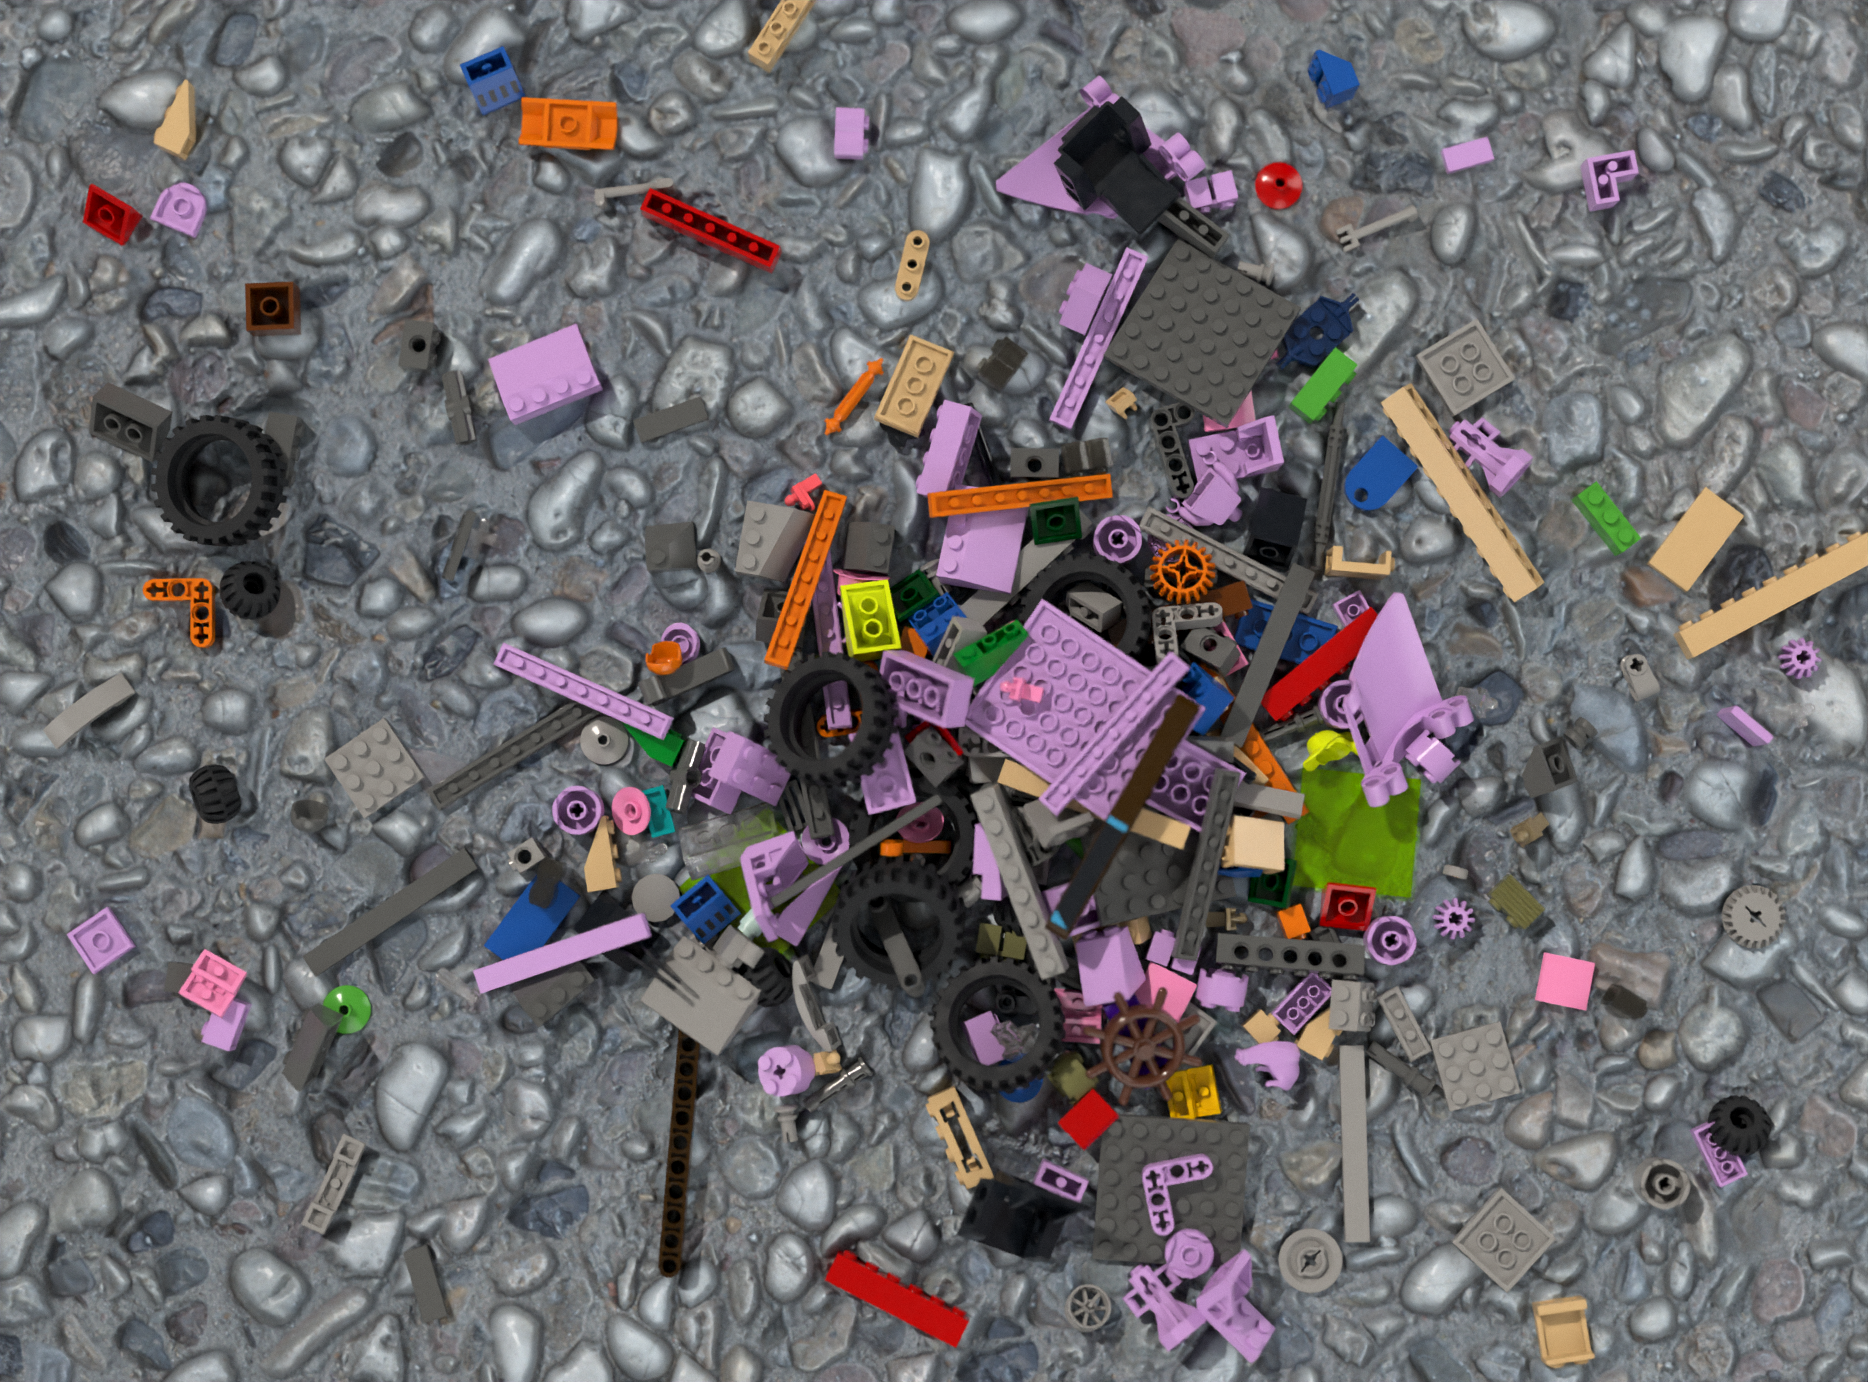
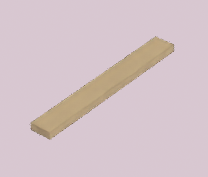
M1005 759L997 781L1000 784L1039 798L1051 785L1050 782L1028 767ZM1072 799L1066 806V808L1083 814L1090 812L1092 817L1105 821L1075 799ZM1142 809L1130 831L1183 850L1191 826Z

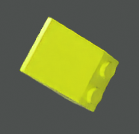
M888 579L840 586L848 655L862 662L882 659L884 651L901 650Z

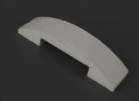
M120 673L69 706L51 721L43 731L58 750L78 736L77 733L113 706H119L134 695L136 691L123 673Z
M805 954L794 961L792 983L795 1001L802 1020L811 1035L827 1052H832L842 1043L834 1022L824 1023L809 983L810 980L816 977L808 954Z
M342 1135L333 1155V1161L301 1225L325 1234L352 1181L366 1143L349 1135Z

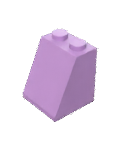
M1112 925L1098 932L1095 929L1088 930L1082 934V937L1076 943L1083 998L1086 1007L1115 1002L1113 995L1116 992H1121L1125 999H1129L1146 980L1127 926L1118 927L1117 925Z

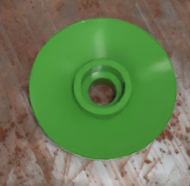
M351 985L339 986L333 989L326 996L323 1006L342 1014L341 1007L343 1005L349 1009L348 1013L343 1016L337 1032L350 1034L362 1029L367 1024L371 1015V1003L368 996L360 988Z

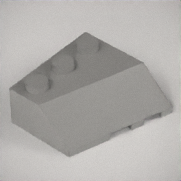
M747 500L735 567L736 574L785 582L807 540L815 514L795 508Z

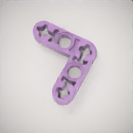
M1195 1154L1150 1163L1143 1168L1142 1180L1152 1228L1157 1234L1167 1235L1174 1228L1167 1186L1208 1177L1212 1173L1213 1165L1207 1155ZM1198 1161L1208 1164L1202 1172H1200L1199 1168L1191 1169L1192 1174L1190 1175L1186 1163L1190 1162V1166L1195 1167L1198 1166ZM1174 1165H1181L1184 1168V1173L1180 1177L1171 1175L1170 1170ZM1151 1170H1154L1156 1174H1160L1156 1176L1158 1187L1153 1188L1151 1178H1146V1176L1150 1175ZM1156 1193H1160L1165 1197V1200L1161 1205H1154L1151 1203V1197ZM1163 1211L1165 1221H1169V1223H1166V1228L1156 1225L1160 1222L1158 1212Z

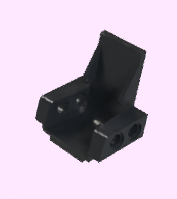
M1123 96L1114 104L1106 101L1100 108L1094 105L1061 138L1063 144L1058 148L1061 156L1054 162V165L1067 195L1084 210L1097 198H1100L1138 234L1142 235L1181 196L1180 192L1143 155L1152 143L1141 114Z
M997 1169L993 1179L980 1178L956 1236L982 1243L1031 1262H1048L1066 1219L1082 1211L1090 1212L1093 1206L1046 1190L1034 1184V1182Z

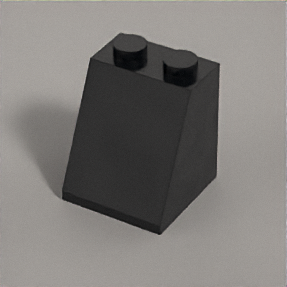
M1261 487L1255 500L1242 554L1260 564L1287 571L1298 547L1307 499L1296 494H1287L1272 488Z

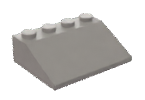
M683 936L665 960L682 982L680 984L677 983L663 970L659 969L658 973L671 981L677 989L675 991L655 976L641 998V1002L713 1054L719 1056L758 1007L757 1003L759 1001L757 1000L761 990L754 987L749 981L732 969L724 966L715 957Z

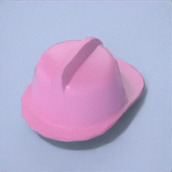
M833 569V572L838 574L837 592L840 596V586L890 579L889 576L862 574L843 569Z

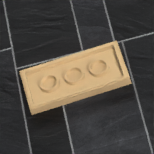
M910 334L874 416V420L918 438L952 361L954 352Z
M1703 488L1647 564L1681 590L1688 592L1744 515L1708 488Z

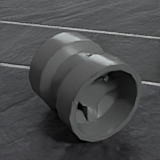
M1579 717L1575 721V727L1568 729L1563 736L1573 747L1581 751L1586 746L1588 739H1593L1598 734V731L1586 719Z

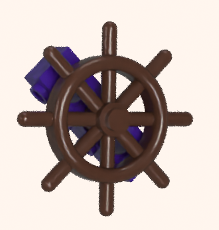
M1164 987L1159 988L1153 1005L1140 1004L1135 993L1129 999H1125L1121 992L1114 993L1113 998L1115 1002L1101 1004L1109 1019L1105 1029L1102 1030L1091 1026H1086L1083 1029L1085 1035L1101 1039L1100 1049L1103 1062L1086 1071V1077L1092 1079L1109 1070L1116 1080L1124 1084L1118 1100L1120 1105L1124 1106L1128 1103L1133 1087L1147 1090L1157 1086L1164 1100L1169 1101L1172 1099V1093L1166 1081L1175 1074L1181 1063L1194 1067L1202 1065L1201 1058L1185 1054V1038L1183 1035V1031L1200 1022V1016L1195 1014L1177 1023L1170 1013L1162 1009L1168 994L1167 989ZM1158 1020L1169 1027L1157 1034H1153ZM1172 1037V1050L1161 1047L1160 1043ZM1113 1043L1121 1045L1124 1051L1113 1056ZM1127 1060L1131 1063L1129 1072L1124 1071L1118 1065Z

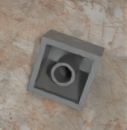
M848 522L841 569L889 576L896 532L895 526L873 522Z
M764 589L757 615L755 641L771 642L788 592ZM809 611L796 647L803 648Z

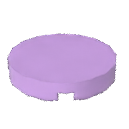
M1183 1229L1177 1231L1169 1238L1165 1245L1164 1255L1167 1265L1174 1274L1181 1278L1193 1279L1209 1270L1213 1263L1214 1251L1211 1241L1204 1233L1196 1229Z

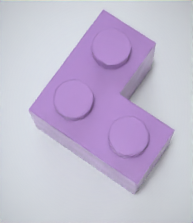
M1634 150L1587 158L1581 164L1580 168L1589 212L1613 208L1620 201L1617 183L1631 181L1639 173Z
M1088 263L1085 264L1082 271L1077 270L1066 292L1070 296L1069 300L1063 301L1058 312L1062 315L1059 324L1085 335L1112 274Z

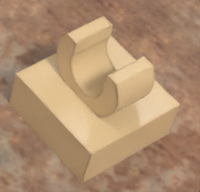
M1124 387L1105 401L1109 409L1124 419L1128 418L1125 414L1126 408L1130 407L1134 411L1137 410V406L1134 403L1137 398Z

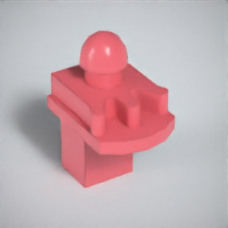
M815 473L794 485L790 491L791 495L786 496L784 500L787 506H794L795 503H798L802 511L806 508L809 511H813L815 505L808 494L822 485L817 474Z

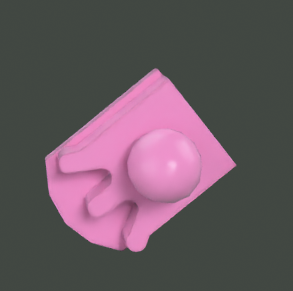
M1014 677L1013 683L1003 681L1000 684V689L1004 693H1010V699L1021 702L1022 699L1038 703L1042 701L1044 688L1026 684V680L1023 678Z

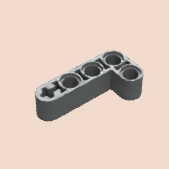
M1178 402L1155 410L1150 417L1149 427L1170 493L1173 498L1184 501L1192 494L1194 485L1176 429L1189 425L1194 418L1195 410ZM1179 409H1186L1189 412V418H1179L1177 411ZM1156 416H1163L1167 424L1165 426H1158L1154 422V418ZM1169 438L1173 441L1174 447L1166 449L1162 446L1161 441ZM1169 462H1179L1181 470L1178 472L1170 470ZM1182 475L1184 476L1180 480L1181 485L1188 488L1185 494L1182 491L1176 490L1179 487L1178 477Z
M724 647L680 666L672 674L649 677L639 682L638 686L647 706L651 708L736 670L727 648Z
M991 781L980 788L982 790L999 784L1015 828L1021 836L1020 840L1024 851L1029 852L1032 856V862L1029 863L1031 868L1051 858L1059 851L1060 845H1053V851L1047 852L1043 849L1039 839L1032 841L1002 784L997 781Z

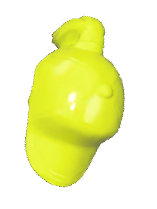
M1324 730L1315 733L1307 741L1309 757L1303 762V767L1307 771H1313L1319 765L1324 766L1329 761L1344 758L1351 751L1358 755L1351 732L1337 733L1331 730Z

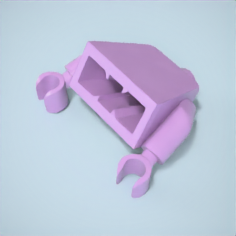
M1209 451L1214 455V461L1207 462L1204 457L1202 458L1206 465H1212L1214 469L1209 467L1194 487L1192 494L1182 502L1184 507L1181 506L1180 500L1176 498H1171L1172 501L1177 503L1176 509L1166 506L1168 512L1180 513V517L1195 526H1210L1213 523L1222 525L1227 518L1236 522L1242 516V510L1237 507L1241 502V498L1237 494L1239 487L1235 474L1222 461L1219 462L1217 460V455L1214 451Z

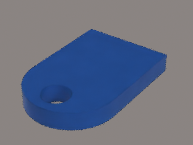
M1382 435L1346 476L1344 482L1345 496L1349 503L1359 510H1377L1389 501L1419 466ZM1358 489L1364 490L1367 494L1366 501H1357L1354 497L1355 491Z

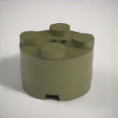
M1065 1050L1053 1060L1055 1062L1054 1067L1045 1070V1072H1050L1047 1077L1063 1098L1068 1095L1071 1099L1068 1103L1073 1107L1092 1089L1095 1090L1097 1088L1096 1084L1099 1082L1097 1077L1092 1079L1086 1077L1087 1070L1081 1065L1084 1061L1076 1051Z

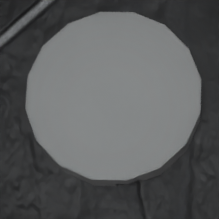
M652 874L638 881L633 889L632 902L638 914L645 913L648 921L659 922L675 914L670 905L681 896L679 888L671 878L666 875Z

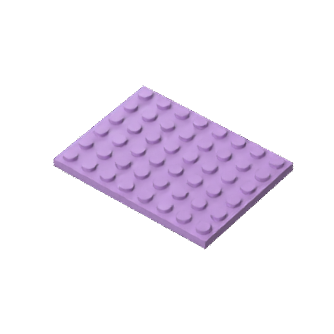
M1042 599L1023 626L1029 636L1000 669L987 679L968 707L965 725L1052 784L1152 672ZM1014 677L1023 678L1026 680V684L1044 688L1042 701L1038 703L1022 699L1021 702L1010 699V693H1004L1000 689V684L1003 681L1013 683ZM1173 687L1073 799L1106 820L1176 696L1180 693L1189 699L1191 698ZM1202 705L1176 752L1206 710Z

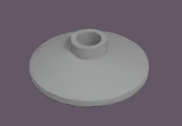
M598 717L591 720L584 727L580 737L581 748L585 756L589 760L603 765L618 761L625 754L629 741L625 727L618 720L611 717ZM604 735L608 740L606 744L601 745L599 738Z

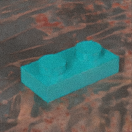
M664 785L643 790L642 792L647 797L651 810L649 828L652 838L676 832L672 813L665 808L668 798Z

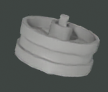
M1082 1285L1077 1287L1067 1297L1064 1305L1065 1316L1073 1328L1081 1332H1092L1099 1329L1108 1320L1111 1312V1303L1107 1294L1101 1288L1095 1285ZM1081 1291L1084 1303L1073 1298V1296ZM1086 1291L1096 1294L1092 1300H1088ZM1100 1298L1104 1307L1096 1306L1095 1301ZM1073 1303L1079 1306V1310L1072 1313L1070 1304ZM1093 1311L1105 1312L1103 1319L1100 1321ZM1081 1314L1083 1316L1082 1324L1074 1317ZM1089 1315L1096 1325L1086 1326Z

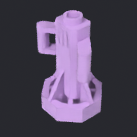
M1483 417L1473 425L1466 419L1462 423L1457 421L1449 430L1451 434L1449 440L1455 445L1456 451L1458 452L1460 449L1470 457L1465 463L1468 469L1474 461L1483 468L1489 490L1499 498L1512 488L1532 463L1533 457L1525 450L1502 448L1495 444L1493 441L1501 432ZM1479 428L1483 429V430H1484L1487 434H1489L1490 436H1488V437L1485 436V435H1484L1482 432H1480L1478 429H1479Z
M1140 1264L1130 1272L1132 1277L1129 1279V1282L1133 1285L1134 1289L1122 1299L1137 1318L1149 1308L1154 1312L1157 1320L1159 1340L1168 1352L1207 1321L1198 1312L1197 1308L1175 1300L1170 1294V1291L1183 1281L1171 1271L1167 1264H1164L1155 1272L1152 1271L1149 1265L1143 1267ZM1162 1272L1172 1283L1167 1288L1157 1277ZM1137 1292L1147 1303L1143 1308L1133 1298Z

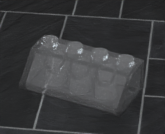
M767 802L732 812L731 815L725 814L678 828L683 860L691 880L741 866L740 857L748 846L781 835L773 807Z

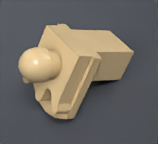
M836 1049L832 1052L824 1051L814 1054L815 1076L838 1073L842 1070L840 1055Z

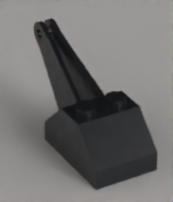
M603 890L573 929L578 934H582L635 916L636 914L606 890ZM650 925L649 928L652 936L601 953L629 973H632L638 964L675 991L677 987L671 981L642 961L647 954L669 977L679 984L682 982L654 949L653 945L662 934Z

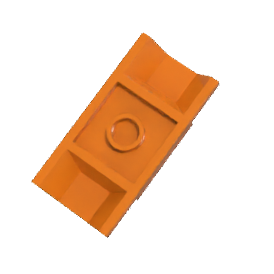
M521 97L522 129L518 142L519 145L577 150H614L618 124L616 102Z

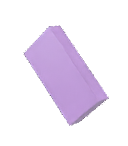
M1488 137L1441 150L1447 174L1493 162L1494 160Z

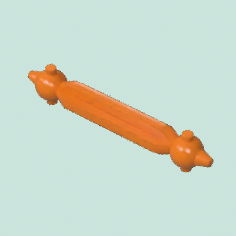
M883 358L867 362L868 371L862 373L834 411L833 418H826L824 420L826 423L825 435L828 436L832 432H840L842 430L840 422L848 418L873 384L875 375L880 374L882 376L884 373L882 371Z

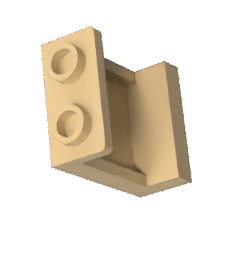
M1332 546L1326 552L1325 576L1383 580L1390 575V572L1394 571L1395 558L1391 557V551L1382 553L1379 556L1378 564L1342 561V546Z
M1236 815L1231 816L1221 856V867L1239 866L1261 869L1265 874L1283 871L1284 822Z
M1577 1295L1532 1302L1540 1356L1544 1364L1549 1365L1550 1368H1560L1567 1362L1586 1364L1589 1362L1588 1359L1595 1358L1594 1352L1591 1351L1584 1310L1587 1309V1303L1584 1297Z

